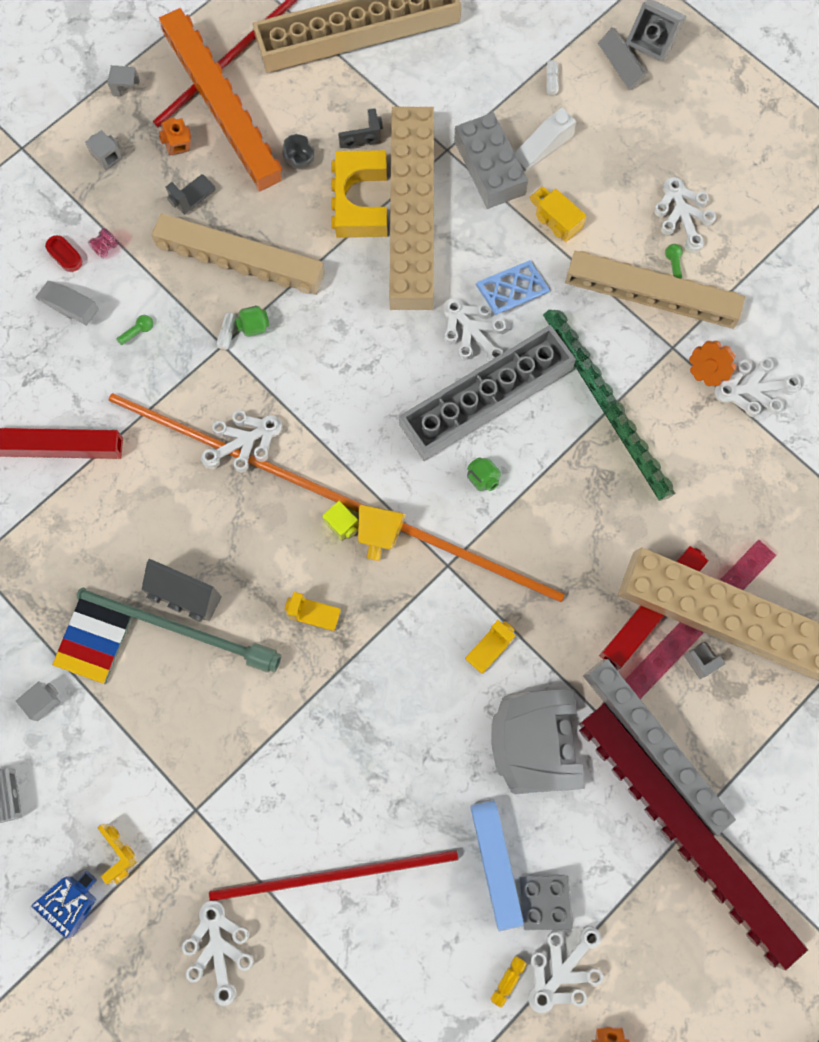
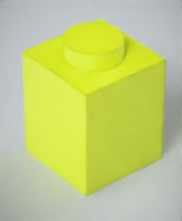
M340 501L322 515L323 522L341 541L346 537L350 539L358 531V519Z

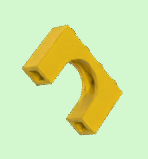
M386 150L335 151V160H331L332 173H335V178H331L332 192H335V197H331V209L335 210V216H331V228L336 230V238L387 237V207H360L354 205L346 198L347 191L356 183L363 181H387Z

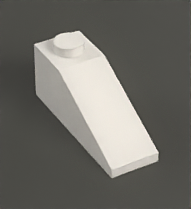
M563 107L547 118L515 152L521 167L525 171L573 137L576 121Z

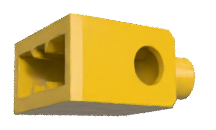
M360 505L358 543L369 545L367 559L380 561L382 548H394L406 513Z

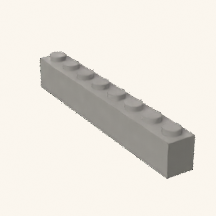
M608 659L600 661L583 675L625 730L713 835L718 836L736 820Z

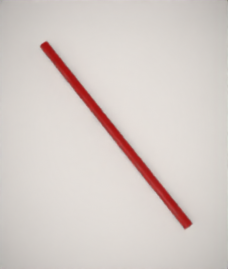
M285 0L265 19L281 16L298 0ZM254 29L218 61L221 69L226 67L256 39ZM195 85L190 86L152 121L157 128L198 92Z
M457 850L213 890L209 891V900L217 901L458 861Z

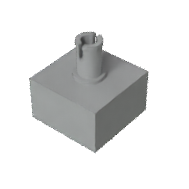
M646 0L640 8L626 44L655 59L663 61L668 57L686 15L655 0Z

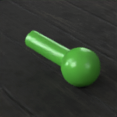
M671 244L666 248L665 256L671 260L673 276L681 279L682 271L679 259L683 251L678 244Z
M148 315L139 316L133 327L116 338L117 342L123 345L138 333L150 331L153 328L152 318Z

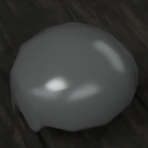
M293 134L284 140L283 158L289 166L295 169H303L314 161V146L309 144L306 136Z

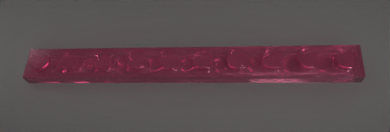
M758 539L726 572L720 581L744 590L775 558L776 554ZM679 622L625 678V681L639 699L656 684L704 632Z

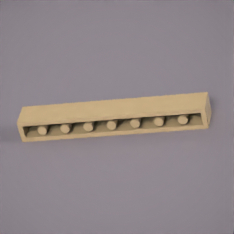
M162 213L151 234L155 245L163 251L171 250L183 257L191 256L203 263H214L220 268L237 270L242 275L250 274L266 282L273 281L285 288H296L305 294L312 293L316 295L325 274L322 261Z
M574 250L565 284L734 329L740 320L745 296L739 295L734 291L720 290L712 285L706 286L698 284L693 280H683L671 274L654 272L649 268L642 269L626 262L620 263L607 257L590 255L585 251L579 252Z

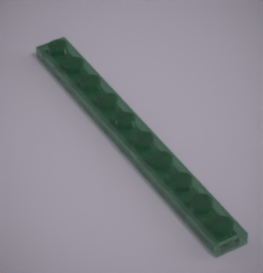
M549 309L543 314L545 320L552 326L575 357L574 366L658 500L669 499L675 495L672 482L664 476L660 470V463L648 451V444L636 432V425L624 413V406L616 400L613 395V389L602 378L601 370L591 361L589 351L581 345L577 332L567 323V316L560 310Z

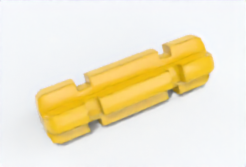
M518 956L513 958L510 964L511 968L506 970L497 986L498 990H495L491 996L492 1003L500 1008L504 1006L507 1001L506 996H510L518 982L520 972L523 973L527 966V963Z

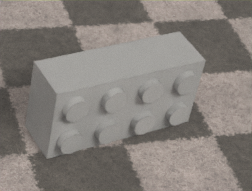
M494 112L455 126L454 142L487 209L526 195L528 179Z

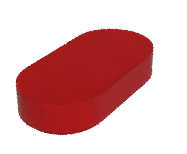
M54 235L46 241V250L65 271L74 272L82 266L80 254L64 237Z

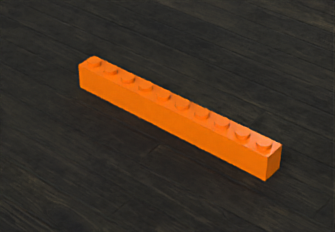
M180 7L158 17L164 36L259 192L282 181L281 172L283 170L278 159H273L269 144L262 141V134L259 128L253 126L249 112L247 110L244 111L241 107L240 97L238 94H233L230 81L222 76L223 72L219 63H214L209 47L203 45L200 32L193 29L194 26L188 14L185 15Z

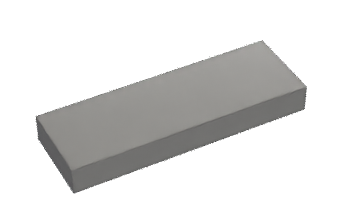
M612 27L598 44L627 88L633 90L647 74L616 28Z

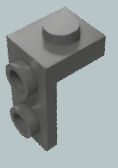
M376 108L367 109L369 128L338 133L341 149L366 144L373 145L381 142L380 130L383 129L381 116L377 117Z
M201 174L182 190L173 182L166 186L169 195L167 199L174 208L177 207L185 215L213 193L216 188L205 175Z

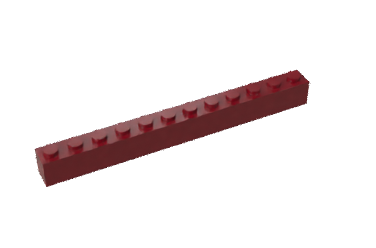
M605 704L599 706L578 724L581 727L579 730L581 735L588 742L591 740L597 747L595 751L603 761L608 760L613 766L611 769L613 774L620 781L624 780L629 786L627 790L636 801L640 799L646 806L644 809L645 813L651 820L659 822L663 827L660 829L663 835L670 842L673 840L678 845V853L686 862L691 861L696 867L694 872L702 882L710 884L713 888L711 891L713 896L721 904L725 903L731 910L728 912L730 917L738 925L742 923L748 931L746 933L748 939L756 947L760 945L765 951L763 956L773 968L778 967L785 971L789 969L808 951L807 947Z

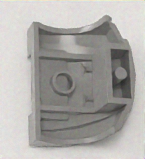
M574 690L525 692L502 698L498 712L493 716L491 746L497 772L500 776L504 777L508 787L511 789V793L524 794L585 789L583 764H576L571 721V715L577 714Z

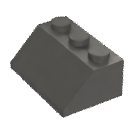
M152 559L147 561L142 590L148 594L146 596L147 599L158 604L162 600L168 603L167 607L178 613L184 610L189 612L188 617L198 622H201L202 619L210 622L222 597L213 586Z

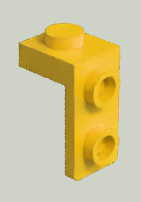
M293 592L292 598L288 597L285 604V611H287V616L290 620L335 631L341 613L340 608L305 599L304 595L298 592Z
M497 620L491 626L490 631L465 657V660L480 674H483L514 640L516 635L513 632L515 630L506 621L502 623Z
M101 824L97 829L120 858L101 878L106 885L113 884L114 882L119 884L129 876L127 871L137 863L133 858L135 853L130 846L122 844L119 840L120 833L113 825Z

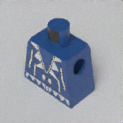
M85 871L78 880L72 876L64 877L35 901L31 907L64 938L73 937L96 902V898L88 890L97 879L88 871Z

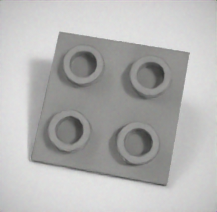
M569 876L520 877L524 930H573Z

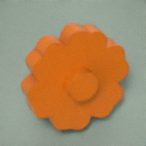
M717 340L706 341L702 346H697L693 350L689 358L690 363L693 364L690 372L697 381L704 380L706 386H719L723 380L728 381L736 370V365L733 363L736 356L729 346L722 347L721 343Z

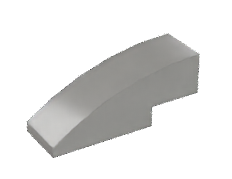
M47 281L35 297L72 320L73 318L85 326L88 325L99 310L95 301L73 289L52 281Z

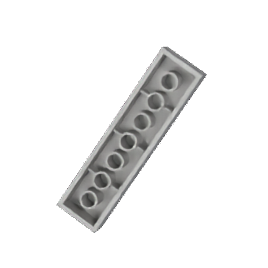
M549 325L400 415L399 426L423 461L572 371L576 359L552 326Z

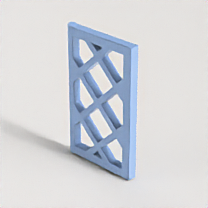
M530 260L476 282L477 288L495 315L550 292V289ZM528 267L531 277L521 274L519 271ZM508 275L514 277L512 284L500 281L501 278ZM517 278L529 281L528 289L515 286ZM489 283L495 284L494 292L487 291L484 285ZM532 284L540 285L542 290L538 292L531 291ZM498 287L511 289L509 297L497 294ZM514 291L526 294L524 298L519 300L512 299ZM495 299L507 302V305L498 308L494 303Z

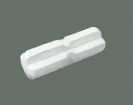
M550 60L546 66L547 94L556 95L558 93V62Z
M228 312L225 314L222 324L223 329L220 330L216 343L219 349L227 350L233 336L231 333L234 332L236 326L235 318H237L233 313Z

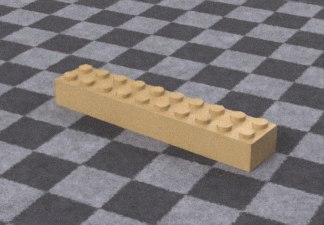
M339 0L254 22L253 28L266 73L459 23L461 19L460 0Z
M392 107L390 310H433L434 107Z
M643 547L633 552L617 596L819 681L818 622Z

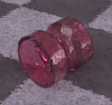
M102 228L99 231V235L96 238L90 239L88 244L98 256L104 259L108 255V251L111 248L117 247L119 242L106 228Z

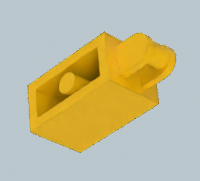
M541 186L530 195L531 202L537 207V219L542 224H546L556 237L567 242L584 227L587 215L558 189L555 188L550 193L545 187Z

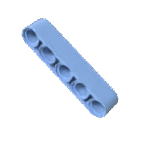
M492 800L470 805L498 931L524 926L496 802Z

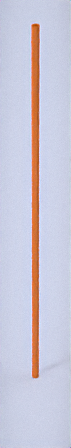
M114 393L109 396L110 402L215 449L226 445V443ZM237 449L229 455L238 458L241 450ZM251 454L249 456V464L334 502L340 501L344 506L359 512L360 505H364L267 461L259 462ZM403 523L400 531L554 600L562 602L565 594L409 524Z

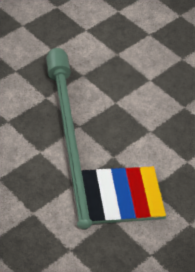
M82 587L77 592V599L79 601L52 665L106 684L132 617L241 655L247 660V666L267 673L270 671L275 673L281 661V654L277 653V650L257 643L245 647L86 591V588Z

